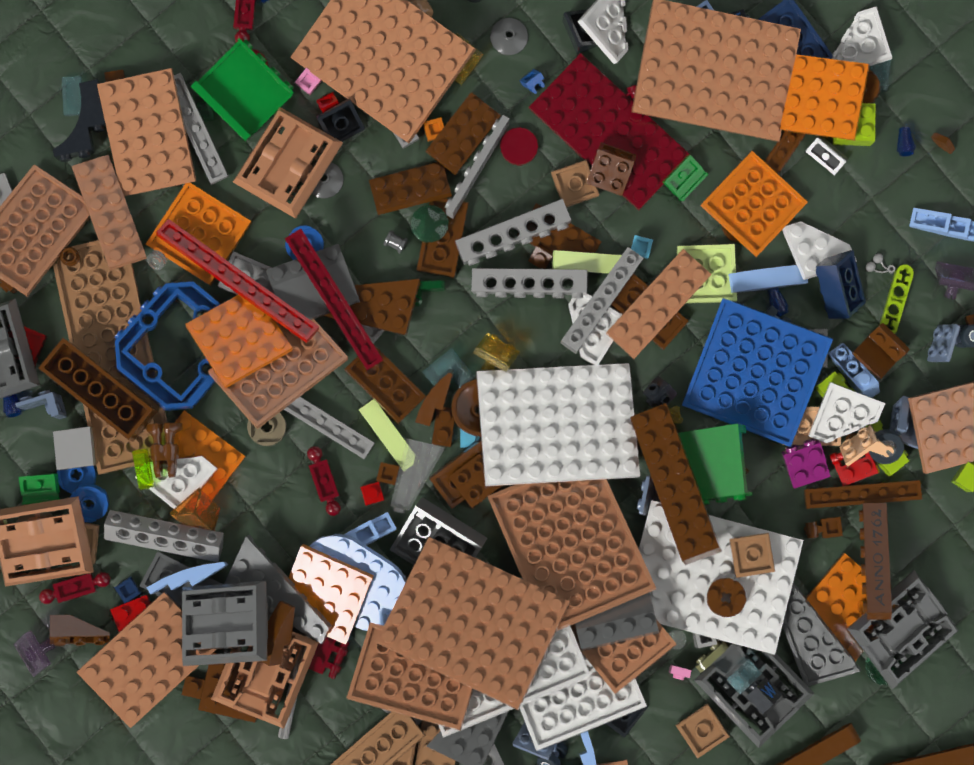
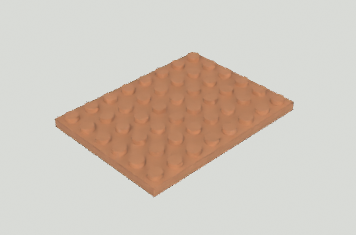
M330 0L290 58L305 69H309L312 74L345 98H350L352 103L409 144L476 49L407 0Z
M653 0L632 112L779 142L782 131L780 124L801 29L667 0Z
M607 479L516 484L488 496L522 579L570 601L557 631L656 590V586Z
M428 537L376 643L519 711L570 601Z

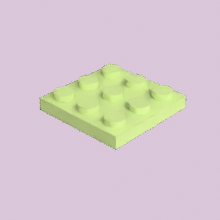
M735 244L677 246V255L684 249L712 274L686 303L721 302L723 297L737 302V293H731L728 275L736 273Z

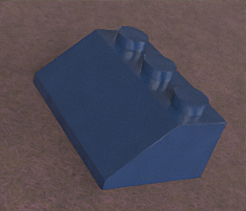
M853 250L825 258L816 266V275L819 278L820 291L824 298L825 310L829 319L850 318L866 303Z

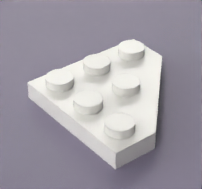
M596 0L577 22L611 62L615 64L628 51V43L625 42L627 24L623 11L625 0Z
M877 7L869 8L856 14L852 25L847 29L840 45L832 54L834 56L832 59L866 63L870 66L892 59Z
M797 222L782 229L803 280L817 276L816 266L823 259L852 250L850 244L803 222Z
M583 295L581 299H571L568 307L572 323L575 322L592 298L591 295ZM610 307L579 349L581 358L592 365H599L613 342L606 332L622 314Z
M829 382L808 436L825 443L834 441L862 427L878 422L885 403Z
M203 456L180 458L177 460L176 477L169 478L167 464H164L163 477L156 478L153 462H147L135 478L181 514L218 468Z

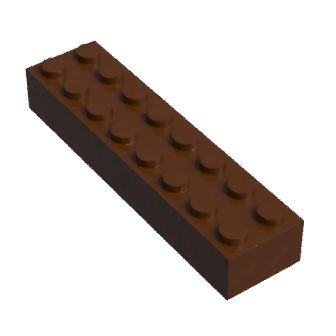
M665 403L631 416L633 428L682 562L687 565L722 552L668 405Z

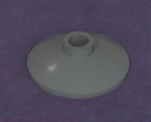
M505 18L493 26L490 39L493 47L499 53L515 55L526 46L528 33L526 27L519 20ZM511 32L513 36L509 38L506 36V33Z
M332 162L324 173L327 176V180H320L312 192L318 198L333 197L342 188L343 174L340 168Z

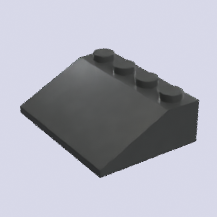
M339 244L317 251V255L349 306L360 302ZM298 259L266 270L274 294L308 319L312 320L331 313Z
M422 497L407 519L390 551L415 565L428 537L476 558L487 537Z
M650 592L575 623L582 651L659 633Z

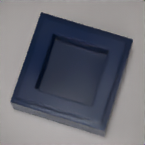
M132 577L114 587L124 604L142 593Z

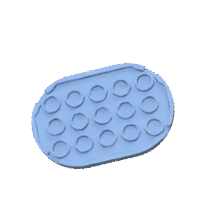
M334 534L322 536L315 540L309 547L374 575L354 627L368 631L370 622L384 626L406 583V578L402 571L394 563L353 537Z

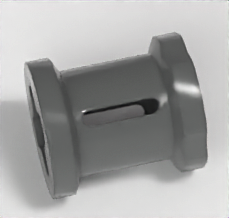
M391 230L383 245H388L398 250V253L401 254L408 239H403Z

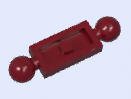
M236 0L233 24L234 29H239L235 34L236 43L238 38L242 41L246 39L249 42L250 40L247 30H253L256 0Z
M312 446L308 449L307 456L314 462V464L309 465V469L320 502L327 501L326 512L331 516H336L340 513L341 506L334 500V498L339 496L330 466L327 459L321 461L322 450L318 446Z
M100 572L95 578H93L92 573L62 581L53 584V591L50 589L42 590L39 594V600L43 604H50L54 601V598H57L58 603L91 594L97 592V585L99 587L108 586L111 577L106 572Z

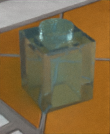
M748 659L727 681L741 694L762 673Z

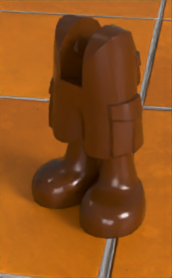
M164 423L165 445H162L163 424L146 425V431L153 438L154 445L150 446V457L153 461L156 478L163 477L164 464H167L169 478L176 477L179 445L174 444V437L177 432L182 430V423Z

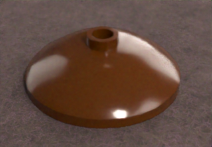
M472 380L457 390L452 400L451 409L454 421L460 429L470 435L481 437L480 414L476 412V409L479 408L477 380Z

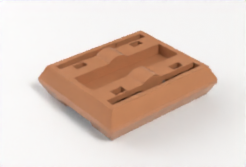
M279 107L233 183L296 219L343 142ZM282 126H283V128H284L285 130L283 131V133H282V135H281V134H279V131L281 130V128H282ZM323 143L327 144L324 151L322 148ZM313 147L316 149L315 153L311 152ZM323 151L320 157L316 155L318 152L321 153ZM313 159L317 161L314 168L311 165ZM258 167L260 169L256 175L253 174ZM299 182H302L303 185L298 191L297 185ZM288 187H292L290 193H286Z
M79 496L0 509V564L5 587L94 572ZM69 509V514L52 517L49 514L40 516L41 512ZM35 514V517H31L26 521L4 524L3 519ZM75 562H79V563H80V564H76L75 566L68 565V566H64V567H58V568H52V569H51V566L62 565V564H69V563H75ZM46 568V570L31 571L28 574H26L25 572L18 574L14 573L25 570Z
M292 631L290 644L284 645L282 664L268 666L260 661L240 662L239 673L230 695L224 694L236 663H226L211 700L285 728L319 642ZM302 645L307 646L303 660L293 680L290 678L297 657ZM249 646L247 652H252L253 646ZM242 647L231 649L230 653L241 652ZM292 653H293V654H296V653H297V656H296L295 659H294L293 657H291V654H292ZM241 683L239 690L234 688L236 684L240 685ZM287 683H290L292 687L285 700L284 707L280 715H276L275 712ZM273 699L278 700L277 705L272 703Z

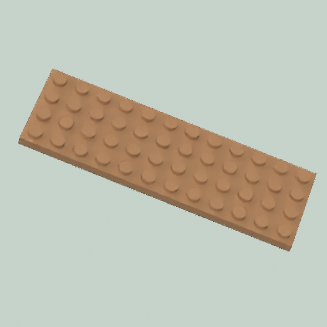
M99 240L72 246L80 254V260L75 266L69 267L64 265L60 256L53 264L69 342L157 411L148 424H163L162 445H165L164 423H168L165 410L117 372L115 336L121 329L125 330L129 326L128 321L134 314L137 316L142 311L140 309L142 305L133 265L129 264L109 270ZM70 254L68 256V260H72L74 258L73 254ZM148 332L129 352L144 366L154 363ZM149 370L147 376L150 378L157 377L156 370ZM83 404L87 425L92 427L95 461L99 475L153 462L150 457V446L154 445L153 438L146 431V427L134 442L129 441Z

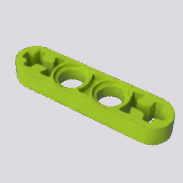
M901 265L896 269L880 320V324L883 322L887 325L889 319H886V316L896 319V321L892 320L890 327L893 328L891 331L894 334L898 329L914 274L913 269L909 265ZM905 269L909 276L903 279V283H897L896 281H901L902 279L900 271ZM897 286L901 287L904 291L901 297H897L894 294V288ZM892 304L898 307L896 315L890 314L888 310Z

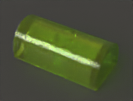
M148 449L133 451L132 456L139 490L154 488Z

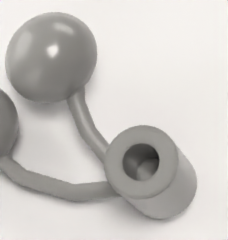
M881 253L875 254L873 257L874 262H869L866 265L868 272H889L893 274L896 270L893 265L887 268L883 264V255ZM880 262H881L882 266H883L885 269H887V270H886V271H877V270H875V268H876L875 263H880Z

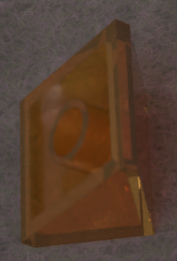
M199 487L173 509L170 514L182 525L215 531L221 508Z

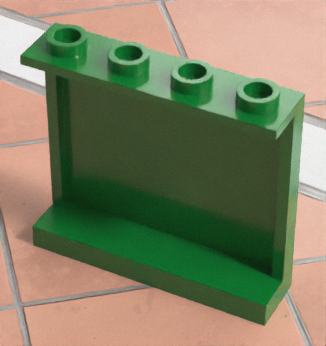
M238 38V42L198 82L195 81L191 88L247 142L278 111L279 107H282L294 95L292 91L294 87L287 80L283 82L279 78L280 73L273 66L269 68L265 64L267 60L260 53L256 55L251 50L253 46L246 39L242 41Z
M732 424L679 433L705 505H709V501L716 500V503L728 502V498L745 500L746 496L752 495V492L747 491L742 442V434L746 433L745 425Z

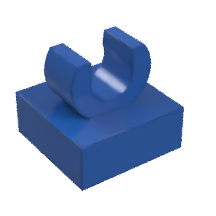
M535 69L519 80L523 87L529 89L534 94L537 93L535 90L536 84H539L542 88L545 87L541 81L544 79L543 75Z

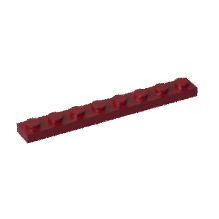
M302 229L284 238L366 370L383 361Z

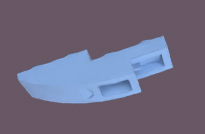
M387 512L344 535L353 537L367 546L397 529Z

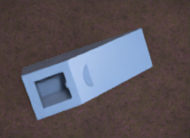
M844 343L828 353L848 384L857 393L871 398L880 393L878 381Z

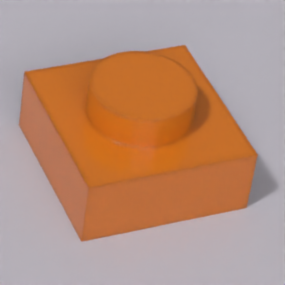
M441 117L424 122L423 127L428 142L434 140L444 128Z

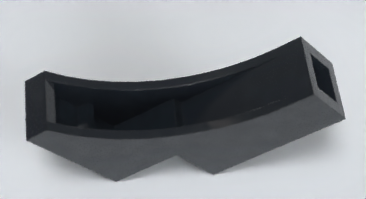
M98 79L79 83L81 93L80 115L69 137L53 149L54 157L58 161L68 162L78 156L79 158H87L91 156L90 154L95 153L91 131L102 132L106 128L97 84H100Z

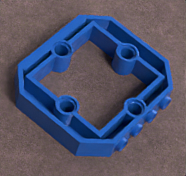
M195 282L166 283L163 287L159 286L155 290L153 299L151 301L147 300L140 309L142 311L137 316L134 314L128 321L129 326L125 330L121 329L116 334L117 372L165 411L193 409L215 383L209 374L202 371L204 366H211L207 359H203L199 363V376L180 396L161 380L162 369L158 364L149 363L144 366L129 353L147 331H152L157 327L158 319L177 298L194 310L193 319L197 318L199 313H206L221 305ZM150 316L154 321L151 324H145L142 320L144 317ZM153 369L158 372V375L155 378H150L147 376V372Z

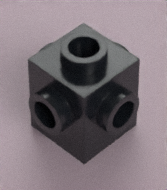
M659 376L642 392L647 398L645 401L652 408L665 403L668 405L677 395L671 385Z

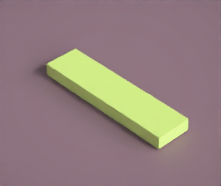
M553 250L552 269L610 273L622 255Z
M374 399L359 409L404 472L419 461Z

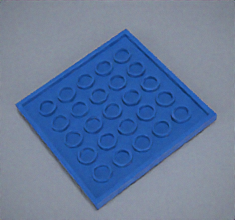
M723 297L682 406L729 424L745 425L747 431L791 447L833 338Z

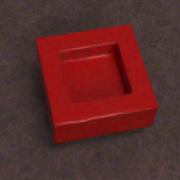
M333 92L316 100L322 113L339 104Z
M379 482L360 487L366 506L384 501Z

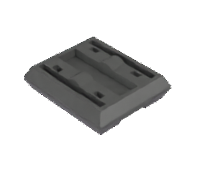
M16 299L0 304V324L3 325V328H0V399L40 386ZM3 313H6L8 318H4ZM11 330L14 338L8 336V332ZM16 357H19L21 364L16 363ZM14 368H15L16 374H12V370H14Z
M915 570L891 589V620H867V613H864L847 628L891 689L900 684L959 631ZM906 594L909 596L907 599H902ZM871 625L874 627L872 630H866ZM926 636H932L928 641L925 639ZM907 653L912 655L908 659L905 657ZM896 667L894 671H892L890 668Z
M266 581L183 587V666L267 661L268 603ZM253 592V595L228 597V594ZM223 594V597L196 600V597ZM242 646H253L252 652H237L229 654V649H238V647ZM220 649L224 650V654L196 655V650Z
M732 643L694 681L748 738L760 748L815 693L776 653L774 655L761 651L774 664L770 668L750 648ZM751 653L754 654L752 660L748 657ZM778 668L801 694L796 697L774 671ZM709 677L734 701L732 706L707 681ZM767 678L782 696L762 714L746 696L751 692L749 687L757 680L761 682ZM722 681L725 682V684L723 685V687L719 684V683H721ZM780 689L783 691L787 689L789 692L785 695ZM739 707L762 732L758 734L735 709ZM752 717H753L754 719H755L756 717H758V718L760 719V720L758 721V724L752 719Z

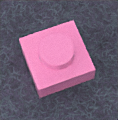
M306 68L295 81V84L311 95L322 80Z
M670 665L669 672L673 674V678L684 680L685 677L690 678L692 671L675 665Z

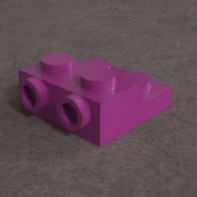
M809 439L804 441L803 445H791V447L788 446L785 448V451L781 452L794 489L831 477L819 440Z

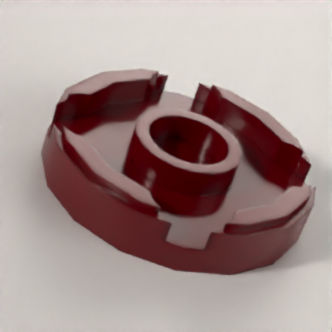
M519 127L505 133L501 140L500 149L507 162L512 165L521 166L534 159L537 154L538 143L532 132Z

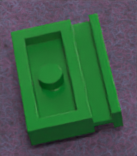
M687 155L662 182L680 201H684L708 176V173L703 170L691 155Z
M58 473L19 477L20 492L23 497L22 505L61 499L59 498Z

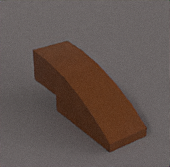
M450 369L432 387L418 412L416 423L430 426L435 409L443 410L454 370Z
M280 601L268 621L267 661L260 662L268 666L282 664L284 645H289L291 642L295 606L284 601Z

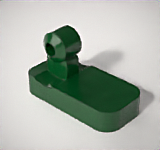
M420 281L416 300H419V302H415L414 306L419 307L422 305V292L445 291V281Z

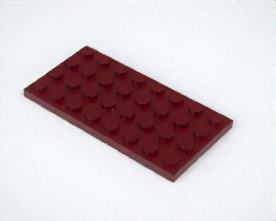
M580 53L529 106V109L583 160H587L591 167L601 142L636 154L637 156L622 196L639 211L664 185L662 181L690 154L648 115L633 113V101Z

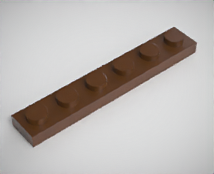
M920 480L804 490L806 509L922 499Z

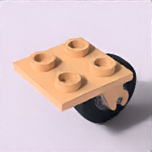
M869 425L860 429L857 435L851 439L845 440L839 448L847 466L854 463L867 452L876 462L891 464L902 456L904 443L900 435L895 431L884 429L876 432Z

